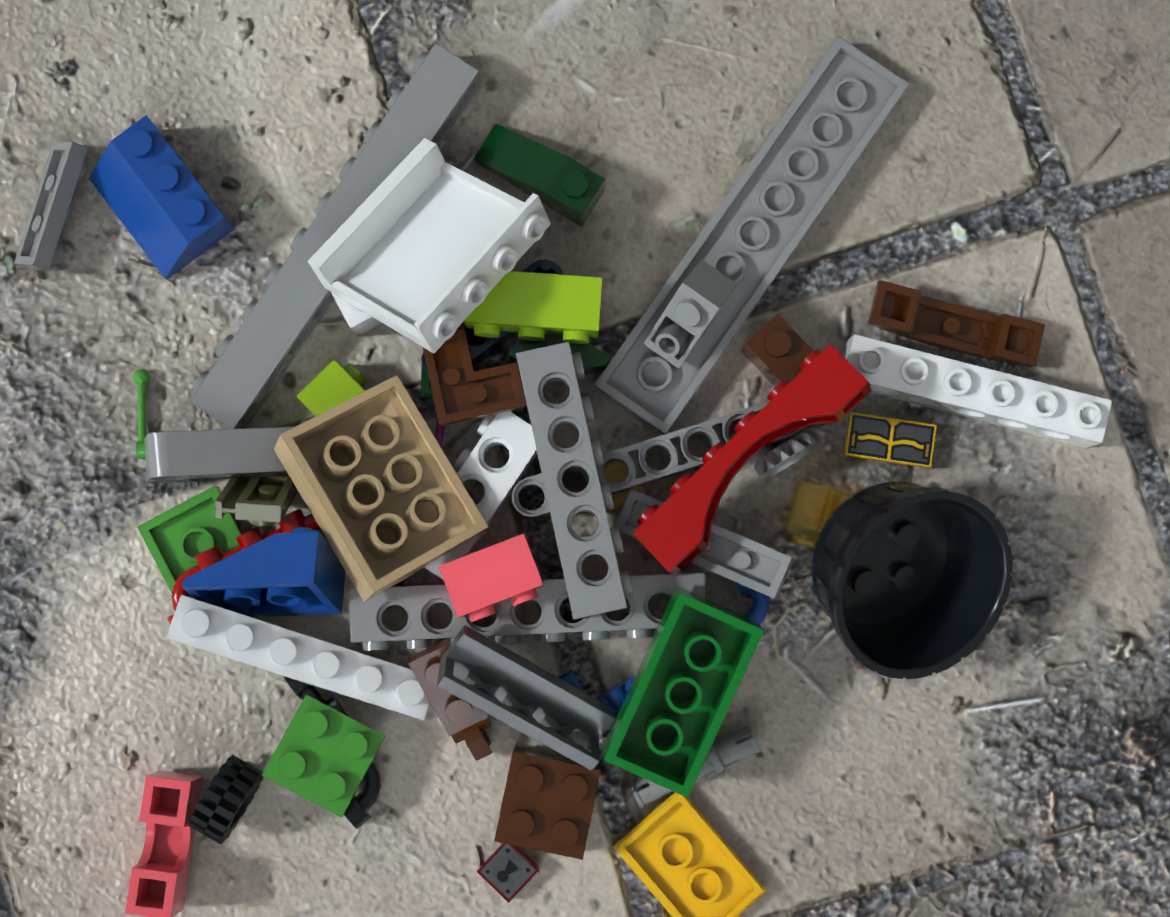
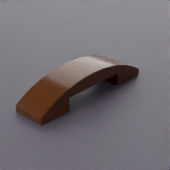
M882 280L877 282L868 324L927 345L983 359L1027 367L1036 366L1045 324L1012 315L1002 314L996 316L922 296L919 290Z

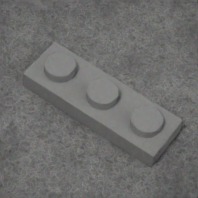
M74 142L52 143L14 264L28 269L49 271L51 264L56 261L60 252L59 238L63 225L69 220L73 211V202L71 200L75 187L85 174L86 162L84 159L88 148Z

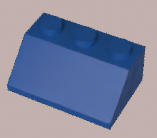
M147 115L110 141L89 177V180L166 280L235 230L234 226L166 137Z

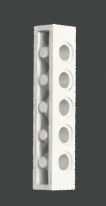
M856 334L845 343L842 356L869 381L872 389L871 393L1084 448L1103 442L1112 400Z

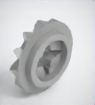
M805 430L759 458L754 468L759 477L767 472L771 478L815 451L812 444L820 439L814 430Z

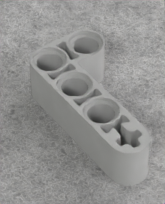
M294 427L148 433L144 439L146 483L166 484L185 482L188 479L288 474L275 453L274 447L280 434Z

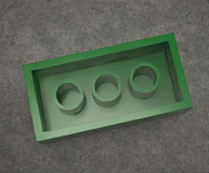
M676 586L603 746L604 761L688 798L763 635L764 629L757 621Z

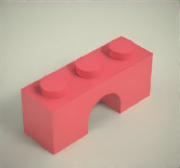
M159 770L146 776L139 822H146V837L140 860L137 865L132 867L125 914L146 917H174L184 909L195 829L189 826V822L200 801L203 783L202 775Z

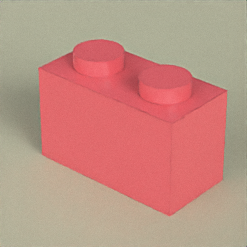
M524 533L438 566L457 617L468 615L471 623L495 614L494 604L507 599H511L513 606L539 597L536 588L544 586Z

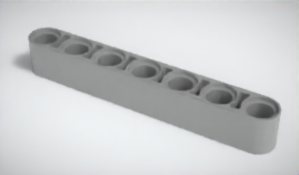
M769 402L602 454L604 465L596 467L600 484L608 482L611 495L702 467L704 465L703 457H695L687 449L689 437L693 435L704 436L710 443V449L720 442L725 445L731 439L729 427L732 423L739 422L752 411L757 414ZM799 430L792 431L769 443L767 446L785 441ZM652 448L663 449L669 456L667 468L656 471L648 467L645 462L646 452ZM617 460L626 465L628 476L625 481L613 484L605 479L603 468L610 461ZM578 468L568 470L563 476L564 479L569 474H579L585 479L587 485L589 483L588 475ZM542 473L519 481L513 489L512 503L517 512L524 517L534 519L550 515ZM532 486L540 488L545 496L542 506L536 510H527L522 507L520 495L523 490Z

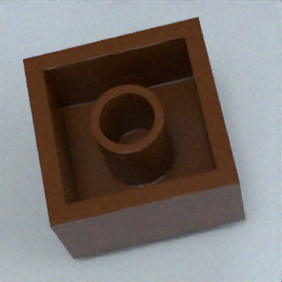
M514 747L494 841L583 860L601 765L597 764L591 771L567 757Z

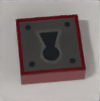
M502 843L477 869V873L509 903L539 871L540 867L518 846Z

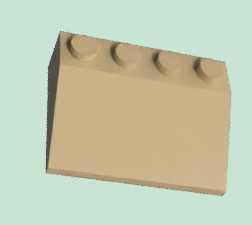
M398 375L280 434L274 447L275 453L364 602L400 583L488 528L487 523Z

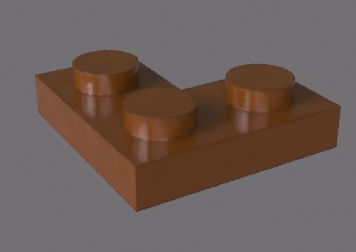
M465 329L456 330L454 335L446 340L435 353L423 347L440 426L527 408L518 362L474 371Z

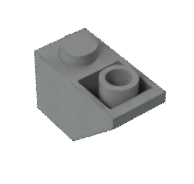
M701 260L682 282L643 344L679 369L738 284L704 260Z

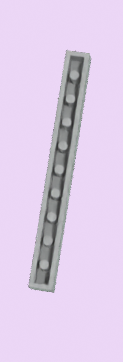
M435 43L429 53L423 52L417 58L411 70L413 77L405 88L399 87L393 93L387 105L388 113L381 123L375 122L368 129L363 139L365 146L358 157H351L344 164L339 174L341 181L332 194L327 192L320 199L314 213L317 216L308 229L304 227L296 234L290 245V249L293 250L284 264L278 263L271 270L266 279L268 287L259 300L253 299L247 305L241 316L243 324L234 336L230 334L223 340L216 353V356L219 357L210 372L207 370L202 372L193 384L191 391L194 395L189 402L228 428L246 429L334 301L331 291L324 288L307 261L424 138L436 143L438 147L481 86L480 74L477 69Z

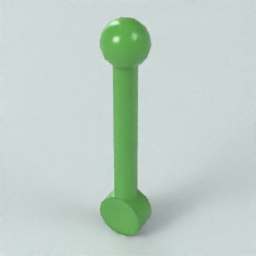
M138 369L133 374V380L137 384L138 410L136 456L138 459H145L144 439L147 435L146 384L150 381V374L145 369Z

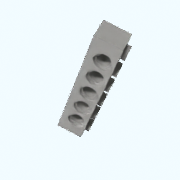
M569 342L516 353L573 620L627 608L625 599L633 597V591L628 570L619 572L615 554L624 553L619 528L618 526L609 527L606 510L614 509L609 483L600 484L596 467L604 465V459L599 439L590 440L587 423L594 422L595 419L590 396L581 397L577 380L585 378L580 352L571 353ZM560 382L566 385L570 391L567 400L561 404L549 403L544 398V391L549 384ZM569 425L578 431L579 440L573 447L561 448L555 444L553 435L560 426ZM573 468L583 470L589 478L587 487L577 493L568 491L562 483L564 474ZM580 512H590L598 520L597 531L589 537L577 535L572 528L573 518ZM591 555L601 556L607 562V575L600 581H590L582 574V563Z

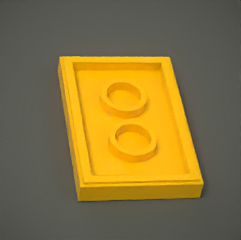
M672 792L613 844V848L672 917H738L767 891L691 800L676 792Z

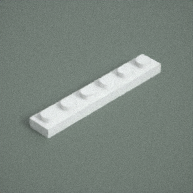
M184 595L180 596L166 639L424 720L429 700L411 669Z

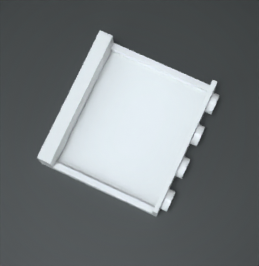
M424 138L307 262L324 288L430 352L435 353L446 340L454 335L457 328L471 312L483 303L489 292L514 268L516 262L534 242L543 236L551 223L538 195L533 193L523 202L445 162L437 144Z

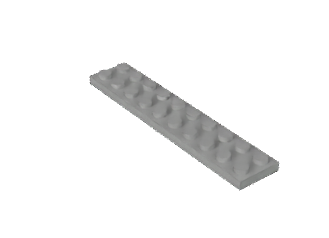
M838 36L598 378L594 387L663 435L667 434L901 98L909 83ZM704 260L738 285L678 369L643 343L682 282L697 264Z

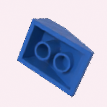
M300 527L293 529L291 533H275L183 579L182 588L196 600L251 617L342 614L346 571L330 544L319 531Z

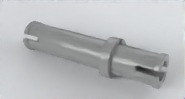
M749 726L712 744L696 781L714 772L720 775L726 772L725 767L754 753L761 752ZM642 777L629 781V786L634 792L633 795L640 808L674 792Z

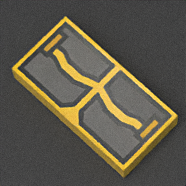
M850 412L847 420L843 456L929 469L932 466L937 425Z

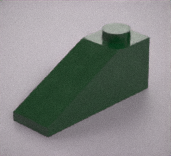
M495 124L473 159L477 164L531 196L533 193L538 195L541 203L583 227L605 189V178L558 151L498 124Z

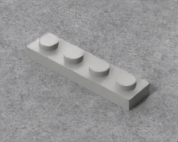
M631 489L614 527L618 526L620 532L637 539L632 532L640 526L637 523L639 517L651 506L657 504L660 507L664 502ZM712 523L709 546L691 563L777 600L794 558Z

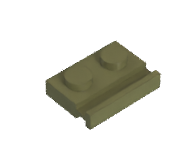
M288 474L252 476V478L242 476L231 477L215 500V518L222 519L225 513H235V520H248L250 524L255 526H270L276 522L281 523L298 490Z

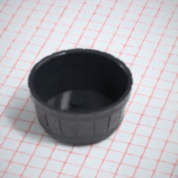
M891 481L862 489L852 495L851 499L848 498L832 513L833 516L828 518L818 536L819 541H816L812 558V580L817 600L825 614L831 619L835 631L845 647L850 650L852 655L861 664L873 672L877 671L878 674L889 678L903 679L905 677L906 679H917L931 676L934 672L937 674L949 669L960 662L961 658H966L983 642L986 634H989L997 623L1003 611V604H1006L1012 580L1010 573H1012L1011 547L1008 545L1009 540L1006 531L999 519H995L996 516L987 506L978 500H974V498L950 489L924 487L906 481Z

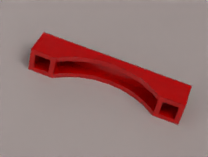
M831 344L823 351L818 348L810 353L800 365L802 371L790 383L784 380L769 393L767 399L770 402L757 414L752 411L744 416L734 429L737 433L725 445L722 442L714 445L702 458L704 465L692 476L687 473L679 478L670 488L669 492L672 495L660 507L655 504L639 517L637 523L640 526L632 533L669 573L678 576L709 546L712 523L720 500L733 477L751 457L769 443L792 431L816 424L840 422L872 391L869 381Z

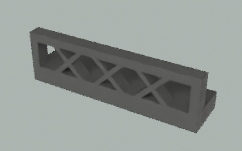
M466 625L462 627L440 658L438 687L591 771L599 763V740L616 720L614 708Z

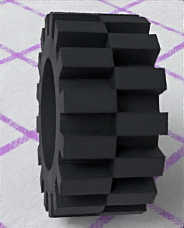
M235 755L229 757L226 763L220 767L218 774H215L211 780L208 789L206 788L202 799L198 802L196 810L190 818L189 826L215 842L222 844L229 837L232 829L237 826L239 819L244 815L247 806L253 800L254 794L259 789L260 783L263 780V772Z

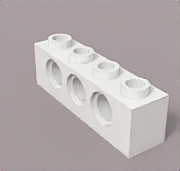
M510 411L485 417L477 430V433L482 436L473 451L466 447L453 466L454 470L458 472L457 475L463 485L471 481L483 484L485 495L483 500L476 504V507L487 523L488 528L537 455L532 426ZM496 445L503 446L509 451V460L501 468H491L485 461L487 451ZM487 529L425 568L443 579L438 566L471 554Z

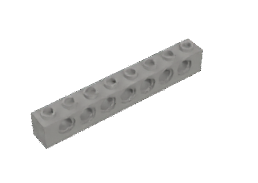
M683 573L678 576L673 574L629 576L633 597L626 598L629 603V612L625 618L614 621L609 619L605 613L583 617L575 623L567 622L560 614V605L564 599L568 598L565 579L543 580L544 586L536 588L539 597L533 599L541 607V617L535 624L527 625L522 623L516 614L518 605L513 606L511 599H507L494 604L497 610V618L488 627L480 626L475 621L471 623L468 615L458 618L446 585L391 587L366 602L362 600L356 589H349L350 642H362L363 651L389 649V641L406 640L407 649L428 648L433 645V639L451 638L452 643L464 625L484 636H495V642L498 644L521 643V635L539 634V642L565 641V633L583 632V640L609 639V631L626 630L627 638L653 637V629H656L661 619L653 617L649 612L648 602L650 598L660 592L667 594L671 598L676 586L706 599L704 573ZM604 577L586 579L596 582L602 580ZM438 603H444L449 606L453 614L450 625L444 629L435 627L429 618L431 608ZM394 605L403 607L408 614L407 625L400 631L391 629L386 622V613Z

